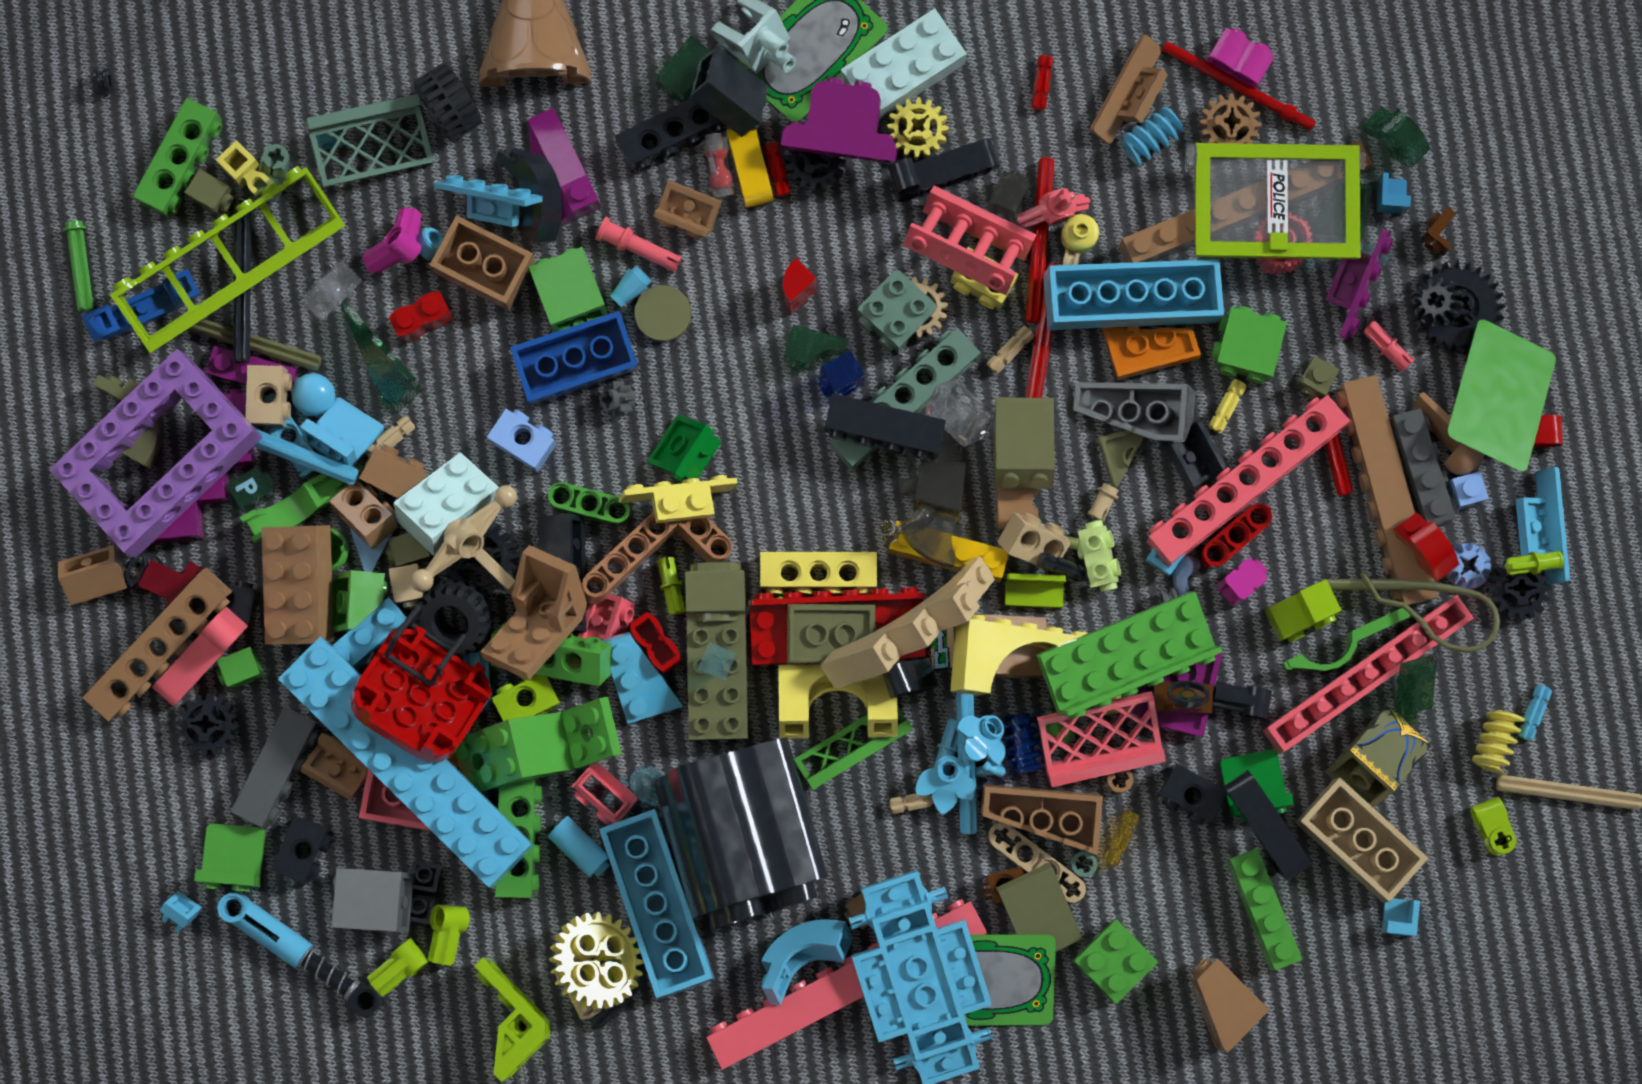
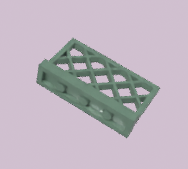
M418 94L306 118L304 125L309 135L322 188L434 163L420 110L421 103ZM415 115L418 127L413 135L398 126L403 117ZM398 119L396 124L390 122L389 120ZM383 122L393 128L385 141L371 133L376 123ZM371 125L368 131L362 128V126ZM355 128L365 134L358 147L343 139L348 129ZM395 130L410 139L403 152L388 144ZM343 131L340 137L334 133ZM418 131L420 133L421 140L415 137ZM327 134L337 140L330 153L319 148L317 136ZM367 137L382 145L375 158L360 150ZM412 141L423 147L426 158L414 160L405 154ZM339 143L355 151L348 164L332 156ZM385 147L400 156L395 165L387 166L378 161ZM357 153L372 162L369 169L365 172L360 173L350 167ZM321 154L327 157L324 163L322 161ZM402 158H404V159H406L407 161H409V162H405V163L399 164L400 161L402 160ZM329 160L345 168L340 177L327 180L324 168ZM375 164L378 165L379 167H381V168L372 170V168H373V166H374ZM347 170L353 173L352 175L344 176Z

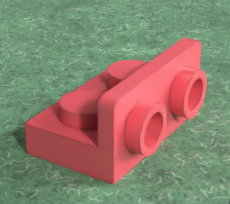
M593 590L592 593H595V594H596V593H599V592H601V591ZM610 594L599 604H588L586 610L587 632H579L578 637H597L604 640L627 633L628 626L634 617L635 603L623 597Z

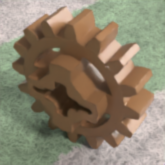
M1230 93L1228 100H1225L1222 95H1219L1217 104L1210 100L1207 105L1208 109H1203L1201 116L1205 119L1200 120L1198 127L1205 128V130L1201 132L1200 137H1208L1209 141L1207 143L1253 144L1252 140L1257 141L1260 135L1256 130H1260L1262 126L1261 122L1255 121L1259 117L1260 112L1251 111L1254 105L1253 102L1247 105L1244 104L1245 96H1241L1239 100H1234V94ZM1221 109H1225L1222 115H1216V117H1213L1216 112H1218ZM1229 116L1231 125L1234 126L1231 134L1229 124L1226 123ZM1248 132L1245 137L1236 141L1238 134Z

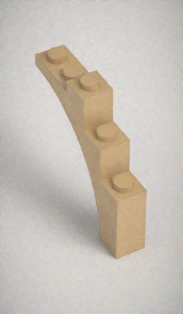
M981 556L972 558L949 582L909 612L875 632L833 650L820 666L834 688L838 689L889 672L901 656L928 647L940 631L968 622L980 607L977 601L995 580L990 569L985 565Z

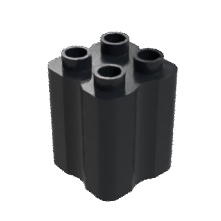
M787 737L678 766L671 770L670 773L653 780L692 918L707 915L710 929L713 930L763 914L760 899L765 914H769L818 898L814 882L827 878L828 874Z

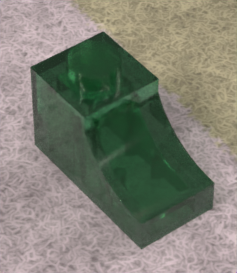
M793 324L784 354V363H787L788 368L795 371L804 372L805 369L812 370L813 364L821 358L831 355L845 356L848 348V339Z

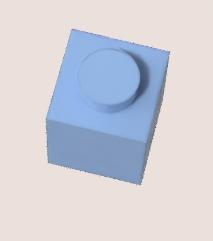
M1480 471L1453 478L1449 481L1448 486H1446L1449 497H1453L1456 502L1457 511L1480 505L1489 499Z

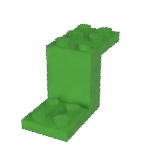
M608 697L598 698L562 712L508 719L467 734L455 752L460 772L481 793L513 782L566 774L622 754ZM590 727L592 728V731H593V737H592V738L590 737V733H589ZM481 756H482L483 761H484V765H483V766H482V764H481Z

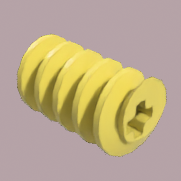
M1503 710L1489 711L1486 717L1491 722L1483 724V729L1488 733H1482L1479 736V739L1484 744H1478L1475 749L1481 755H1474L1472 761L1484 770L1507 775V773L1500 769V766H1510V762L1503 757L1504 755H1513L1514 751L1508 748L1507 745L1517 744L1518 740L1510 735L1511 733L1521 732V729L1515 726L1514 723L1524 722L1525 718Z

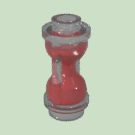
M722 132L705 135L706 141H702L701 146H704V154L708 158L710 166L709 184L711 187H708L709 191H712L713 198L734 195V187H737V183L734 182V176L729 170L727 154L729 146L727 142H729V137H723Z

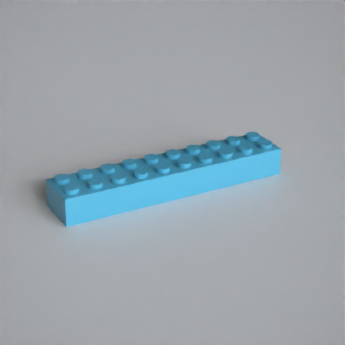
M320 636L278 680L489 888H494L535 845L447 759L441 762L423 761L363 725L355 717L350 704L352 691L362 675L327 640Z

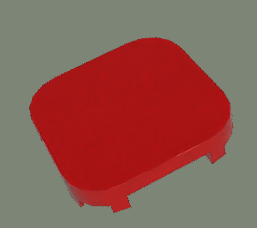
M418 626L415 629H405L397 640L391 655L431 680L438 665L448 652L424 636L427 630ZM394 629L387 636L385 642L357 681L350 697L351 709L355 717L363 725L416 758L426 762H441L449 759L456 752L490 698L492 689L484 674L486 669L479 662L473 667L453 655L442 670L435 685L427 686L385 658L384 652L397 631Z

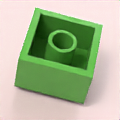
M1117 919L1112 920L1072 960L1113 1004H1117L1158 963Z

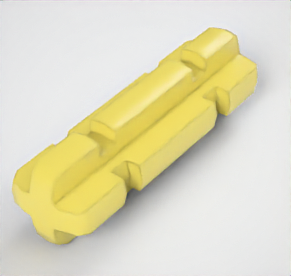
M1236 379L1231 382L1227 389L1229 392L1225 393L1215 412L1216 416L1212 417L1208 425L1211 430L1217 433L1223 432L1227 425L1226 420H1229L1240 400L1239 397L1243 395L1246 389V384Z

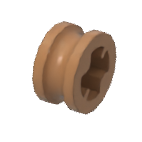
M1130 770L1120 773V775L1125 774L1127 776V780L1124 781V788H1119V784L1113 785L1112 780L1116 778L1115 773L1107 775L1106 784L1108 788L1114 793H1124L1129 790L1133 785V775Z

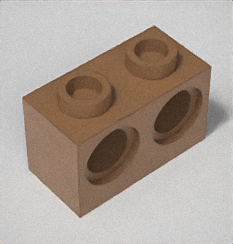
M357 480L354 485H347L329 502L335 513L373 550L399 527L394 519L396 514L393 508L387 502L381 504L376 499L378 495L368 484L363 486ZM362 501L360 504L352 506L354 503ZM380 519L378 522L370 524L373 520Z

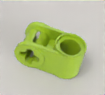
M1495 797L1470 807L1472 819L1481 834L1488 852L1496 856L1511 852L1515 848L1517 840L1502 800L1499 797ZM1498 837H1505L1506 843L1503 844V847L1501 845L1496 846L1495 840Z

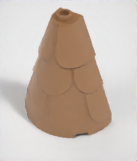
M502 0L491 29V38L479 71V87L507 86V78L562 76L564 84L592 83V71L576 35L577 30L564 0Z

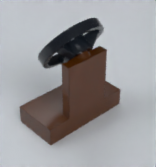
M1177 681L1162 682L1153 686L1156 712L1212 714L1213 684Z

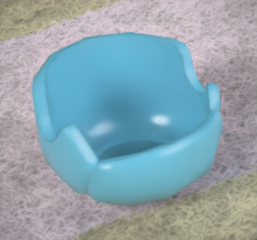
M317 373L305 374L296 380L291 389L292 403L300 413L306 416H321L334 403L335 389L332 383L323 375Z

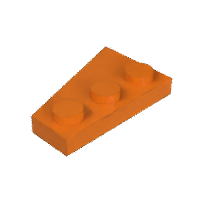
M1138 326L1101 328L1117 380L1197 360L1201 357L1193 329L1163 327L1139 329Z

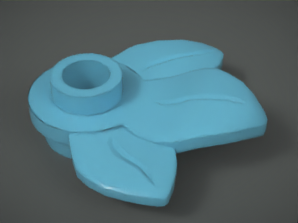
M969 715L957 723L956 730L966 738L963 744V751L967 759L977 762L987 756L996 765L1002 762L1005 757V747L1001 740L1004 733V725L997 716L985 715L977 718Z
M951 755L941 757L936 762L934 768L923 771L916 783V794L920 796L932 794L934 804L941 814L950 811L956 804L958 797L962 800L972 801L975 793L973 780L964 773L962 762L957 757ZM948 764L953 765L955 768L954 773L950 776L943 772L944 766Z

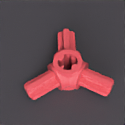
M1067 188L1051 191L1041 196L1038 206L1017 215L1018 224L1020 227L1027 229L1044 221L1050 225L1065 222L1068 218L1073 217L1075 212L1087 211L1090 198L1085 197L1084 194L1075 195L1074 192H1069Z

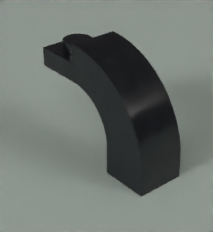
M518 148L498 151L495 161L517 178L521 188L530 189L531 194L543 196L542 202L523 206L517 229L533 242H555L562 219V194L553 167L542 154H528Z

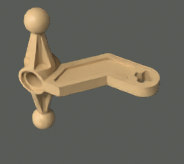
M508 485L497 488L494 493V500L467 519H456L449 523L444 531V542L427 568L413 572L410 580L413 589L419 592L431 589L435 575L461 558L473 557L512 596L515 580L482 548L485 539L483 536L500 510L515 504L517 500L515 489Z

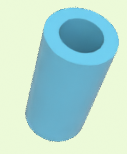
M569 816L565 817L548 835V838L589 878L593 875L599 878L609 868L610 864L607 862L609 859L607 853Z

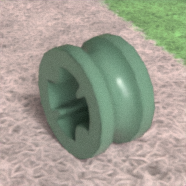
M1080 851L1074 854L1070 861L1072 872L1082 878L1094 874L1098 865L1096 857L1087 851ZM1080 856H1083L1085 860H1091L1092 866H1088L1090 870L1087 873H1084L1083 869L1076 868V862H1080L1078 860Z

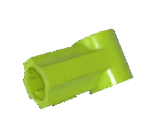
M434 906L430 916V924L434 932L428 961L448 966L454 964L460 933L465 932L469 925L470 916L466 907Z
M411 938L394 950L390 955L391 958L367 977L370 984L382 997L390 993L407 977L411 978L429 963L427 957Z

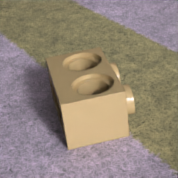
M1015 512L997 541L1009 555L1037 565L1038 555L1042 552L1053 554L1056 558L1057 556L1063 558L1071 544V541L1063 534L1065 530L1052 522L1045 525L1032 514L1026 513L1023 516Z

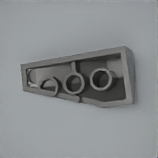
M1075 382L1073 410L1154 441L1185 442L1194 418L1196 391L1188 384Z

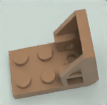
M530 545L522 553L512 592L516 612L480 651L484 660L528 681L582 621L587 606L576 566Z

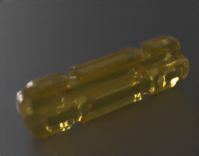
M1129 810L1124 812L1121 818L1122 824L1118 825L1109 845L1111 849L1107 850L1104 856V862L1114 867L1119 865L1123 857L1121 853L1125 852L1134 832L1132 828L1136 827L1139 821V815Z

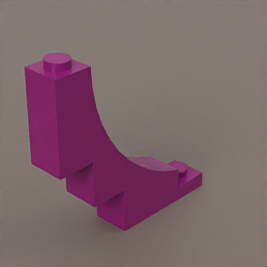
M240 389L225 391V396L246 418V393H243V390ZM253 446L231 468L256 466L255 447ZM228 471L151 544L204 539L201 505L230 502ZM110 538V543L118 548L115 542Z

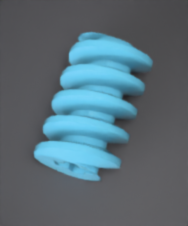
M1162 107L1159 110V114L1153 113L1150 116V120H1143L1141 127L1135 126L1132 129V133L1126 132L1123 135V140H1121V145L1127 156L1140 167L1142 166L1141 156L1150 160L1149 150L1152 149L1156 154H1159L1160 148L1158 144L1161 143L1166 148L1169 147L1170 144L1167 138L1171 137L1174 141H1177L1179 138L1176 131L1184 132V128L1170 108Z

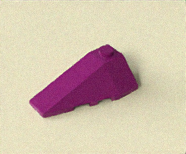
M554 108L529 118L531 154H542L548 160L560 184L562 194V219L560 227L601 209L596 193Z

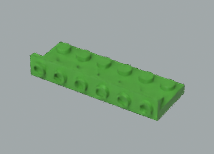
M1190 591L1038 653L1036 656L1057 714L1069 716V719H1075L1085 715V709L1094 705L1095 708H1101L1111 704V698L1121 695L1123 698L1136 694L1138 692L1137 688L1147 684L1148 687L1160 684L1164 682L1163 677L1173 673V676L1184 674L1190 671L1189 666L1195 663L1205 665L1216 660L1215 655L1223 651L1221 646H1215L1196 591Z

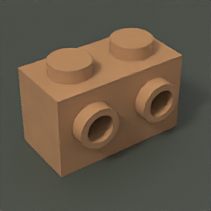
M383 443L382 447L375 444L359 475V479L399 499L423 481L428 473L427 470L423 469L425 464L412 457H409L407 461L397 455L399 453L397 449Z
M115 545L58 562V579L71 605L89 602L93 598L106 594H115L127 588L124 577L125 567Z

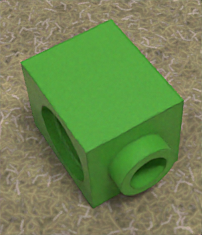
M251 647L217 660L220 667L216 669L218 679L222 685L226 684L232 690L265 677L256 651Z

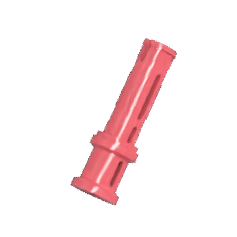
M605 217L602 221L595 240H604L617 246V250L621 252L626 250L633 252L673 273L676 272L677 265L680 264L682 256H678L634 235V231L631 228L627 227L625 229L610 222L608 217Z

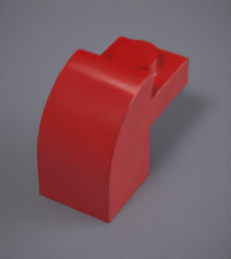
M1414 513L1393 529L1396 537L1414 552L1419 567L1436 582L1460 565L1451 543L1432 520L1428 523L1418 513Z

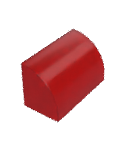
M797 258L787 267L783 278L784 303L790 314L796 311L816 292V278Z

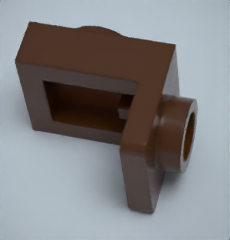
M1449 207L1442 214L1438 211L1434 213L1426 223L1430 227L1429 230L1421 238L1429 251L1442 256L1451 249L1452 244L1441 237L1440 233L1457 214Z

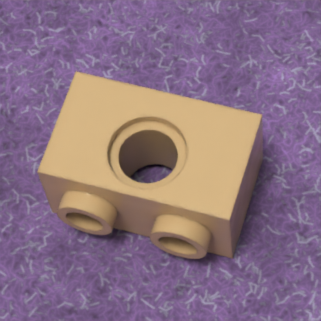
M247 365L246 419L253 426L286 427V420H290L291 405L290 402H287V391H291L292 376L288 373V369L283 366ZM269 389H274L276 392L274 401L265 403L263 400L264 393Z

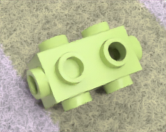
M1102 520L1086 523V529L1078 531L1079 538L1067 537L1071 541L1068 548L1078 550L1079 559L1085 560L1091 588L1100 587L1101 592L1118 588L1117 582H1119L1118 576L1121 575V568L1118 559H1114L1111 548L1115 545L1111 530L1107 531L1106 526H1103Z

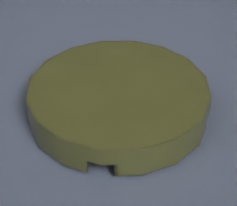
M658 285L649 288L639 297L635 305V320L638 329L643 335L655 342L668 343L680 338L691 323L692 310L688 298L680 290L672 286Z

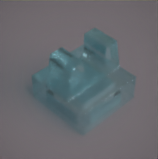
M709 642L698 670L726 681L737 653Z

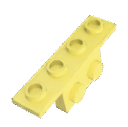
M718 475L710 478L709 481H699V478H690L682 481V484L673 485L670 481L658 482L654 484V487L645 488L642 484H635L626 487V490L619 497V503L652 500L656 523L709 518L715 514L711 493L732 491L738 482L737 478L727 479V475Z

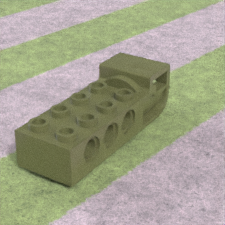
M734 562L691 564L690 571H685L689 740H748L745 571L741 570L740 563Z

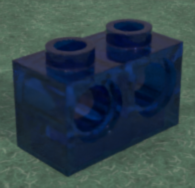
M851 350L820 367L818 386L825 398L832 397V393L847 396L864 387L865 374Z

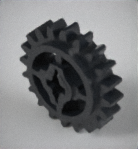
M498 524L491 530L490 525L483 537L495 541L498 546L493 548L483 547L482 549L495 561L501 557L500 566L507 573L509 571H518V568L511 564V561L518 560L519 556L510 553L517 545L515 543H506L511 535L507 532L500 536L502 527ZM473 557L461 558L460 561L453 563L440 572L442 576L451 575L449 579L455 578L457 583L460 579H464L460 573L464 571L476 572L481 582H474L479 585L477 590L480 592L485 590L492 597H495V587L502 591L506 590L493 576L491 577V574L483 566L472 563L475 560ZM467 581V585H471V584L473 583V582Z

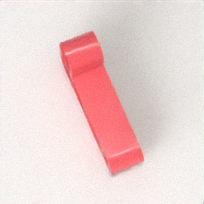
M225 607L202 630L201 634L158 679L152 688L174 707L243 633L248 625L228 607Z

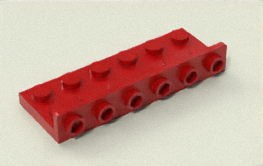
M917 587L900 588V593L889 594L888 589H871V595H860V590H843L842 596H831V591L813 592V597H802V592L784 593V598L774 599L773 593L755 594V599L748 601L751 665L789 664L787 663V604L875 605L876 631L922 603L923 599H925V592L917 593ZM925 648L903 655L899 659L925 658Z

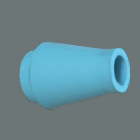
M635 265L632 269L629 268L610 296L620 307H623L627 302L649 289L648 285L652 280Z

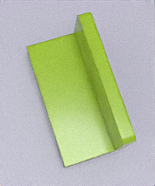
M1008 573L1005 577L1004 606L1062 609L1066 576Z

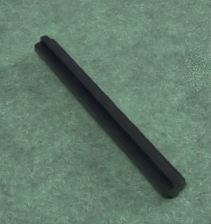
M236 200V201H235V203H234V214H236V213L238 212V210L236 209V206H238L239 204H241L242 202H244V201H246V200ZM251 212L234 222V261L244 274L251 271ZM251 288L234 298L233 360L236 364H247L250 362Z

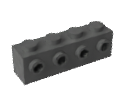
M1421 408L1394 415L1389 421L1415 513H1418L1428 523L1432 520L1437 526L1450 523L1456 519L1457 505L1454 498L1449 497L1446 488L1449 484L1445 470L1440 469L1437 460L1440 458L1437 444L1431 441L1429 435L1431 424L1426 414L1423 415Z

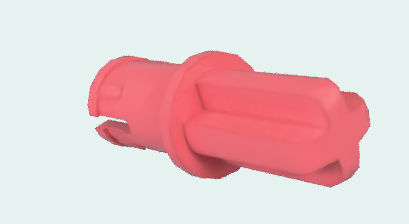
M1371 322L1364 329V334L1381 351L1379 354L1381 356L1384 354L1400 372H1403L1414 361L1397 343L1398 339H1393L1377 322Z

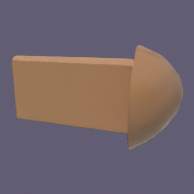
M1422 392L1411 410L1422 409L1423 415L1426 414L1429 418L1431 431L1452 452L1443 466L1456 475H1466L1474 472L1482 464L1485 454L1452 439L1448 435L1451 416L1428 395Z

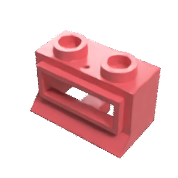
M600 763L590 765L572 785L576 790L573 796L584 806L591 803L596 807L598 811L595 815L607 826L611 822L617 823L622 821L640 801L635 794ZM592 775L624 803L615 814L583 787Z

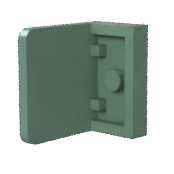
M895 270L857 309V317L859 318L857 322L868 333L873 331L879 336L878 342L887 351L891 352L894 350L899 355L906 347L907 340L936 311V304L901 271Z

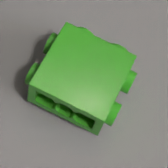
M1245 306L1231 307L1227 315H1224L1219 322L1218 331L1222 332L1220 342L1215 341L1211 354V358L1215 359L1213 368L1220 369V373L1226 376L1235 377L1237 374L1247 376L1248 381L1257 384H1264L1265 381L1270 382L1274 376L1287 322L1281 321V317L1275 314L1264 313L1263 316L1252 313L1253 310Z

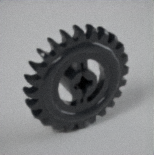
M1459 260L1454 262L1452 269L1448 266V262H1444L1442 272L1438 270L1437 266H1434L1431 270L1433 277L1425 273L1423 275L1425 284L1421 282L1416 284L1417 290L1419 286L1427 290L1429 288L1427 280L1431 279L1436 286L1437 280L1442 277L1445 279L1446 284L1453 281L1456 284L1455 288L1464 289L1469 292L1462 291L1463 295L1457 299L1464 303V307L1460 310L1455 308V311L1460 315L1459 318H1454L1452 315L1449 316L1451 321H1463L1467 325L1465 327L1447 326L1442 319L1440 325L1434 327L1432 320L1426 324L1421 320L1423 314L1412 318L1414 322L1422 323L1417 329L1418 332L1427 331L1424 338L1426 341L1432 338L1435 339V348L1443 343L1446 352H1449L1452 346H1454L1458 354L1462 352L1463 346L1469 352L1479 320H1487L1495 324L1494 322L1504 320L1505 317L1497 312L1503 310L1506 305L1496 302L1504 296V293L1493 292L1498 287V282L1490 285L1487 283L1492 275L1491 273L1480 277L1481 266L1474 272H1471V262H1468L1463 269L1460 268ZM1414 293L1412 294V299L1414 297H1422L1423 294ZM1437 297L1435 299L1436 303H1433V305L1437 307L1438 298L1443 302L1445 300H1443L1441 297ZM1474 299L1478 307L1477 316L1471 312L1474 308ZM1413 304L1410 307L1411 310L1415 311L1420 304Z

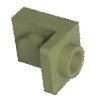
M1314 356L1299 381L1297 388L1302 390L1301 394L1306 398L1313 400L1318 397L1321 400L1329 392L1328 390L1340 369Z

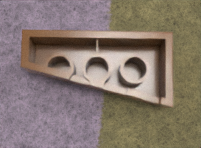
M983 784L980 812L982 816L1098 855L1102 795Z

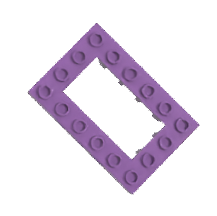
M176 349L49 470L124 553L136 558L255 446L263 436L193 360L179 349ZM182 397L212 431L130 508L127 504L120 502L110 491L112 487L101 481L92 470L106 471L114 465L113 461L128 447L132 448L135 445L134 441L149 427L153 428L156 425L155 421L170 407L174 408Z

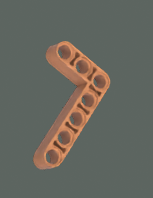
M653 512L584 577L582 589L586 602L589 604H599L675 532L707 563L727 562L732 552V542L709 518L656 523ZM655 524L660 525L664 532L656 535L649 530V527ZM694 525L701 526L705 533L699 536L691 532L690 527ZM631 544H639L643 548V552L633 554L628 547ZM715 545L721 546L725 550V554L721 556L715 555L711 551V547ZM617 563L621 565L623 571L618 574L609 571L608 565ZM598 583L602 587V591L596 594L591 593L587 589V585Z

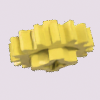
M917 97L916 104H912L909 99H906L904 108L897 104L895 109L897 114L890 113L889 120L892 123L887 124V131L892 132L890 135L893 136V141L897 142V151L904 150V158H907L910 153L914 154L915 160L919 159L920 154H924L926 158H929L930 150L938 153L940 151L938 143H946V137L942 134H947L949 130L948 126L943 125L947 122V116H939L941 107L931 108L932 100L930 99L926 104H921L920 97ZM913 112H921L923 114H914ZM901 121L903 122V126L906 128V130L903 131L902 135H900L899 133V124ZM934 122L937 129L935 137L929 130ZM913 125H914L916 128H918V127H920V126H923L922 132H921L920 130H916L915 132H912V130H913ZM911 144H922V145H921V146H915V145H911Z

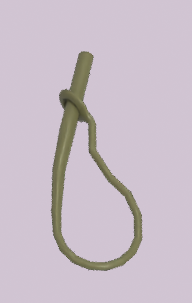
M1364 572L1360 574L1362 579H1327L1331 590H1369L1374 599L1380 604L1403 608L1422 625L1430 639L1447 650L1463 653L1480 651L1491 644L1498 634L1500 625L1498 609L1490 598L1477 591L1431 581L1369 579ZM1376 590H1430L1477 597L1484 601L1492 611L1494 618L1492 632L1485 641L1477 646L1462 647L1449 644L1436 636L1427 622L1406 603L1381 598Z

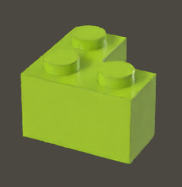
M1327 579L1299 591L1292 597L1268 607L1264 611L1279 641L1288 639L1289 643L1304 637V630L1312 626L1317 631L1337 620L1335 615L1342 610Z

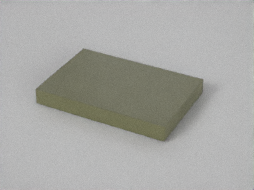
M787 604V663H823L833 650L875 632V605Z
M1050 863L996 887L1016 934L1052 935L1056 940V951L1082 940L1080 931Z

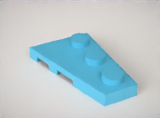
M630 632L601 640L611 643V674L627 724L683 707L681 700L675 695Z

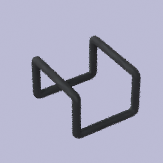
M418 604L393 635L384 652V656L390 662L431 687L435 685L442 670L452 656L459 652L466 639V634H461L455 644L450 647L426 631L424 635L426 638L448 652L438 665L431 680L427 679L391 655L397 640L408 625L412 629L418 626L414 623L422 608Z

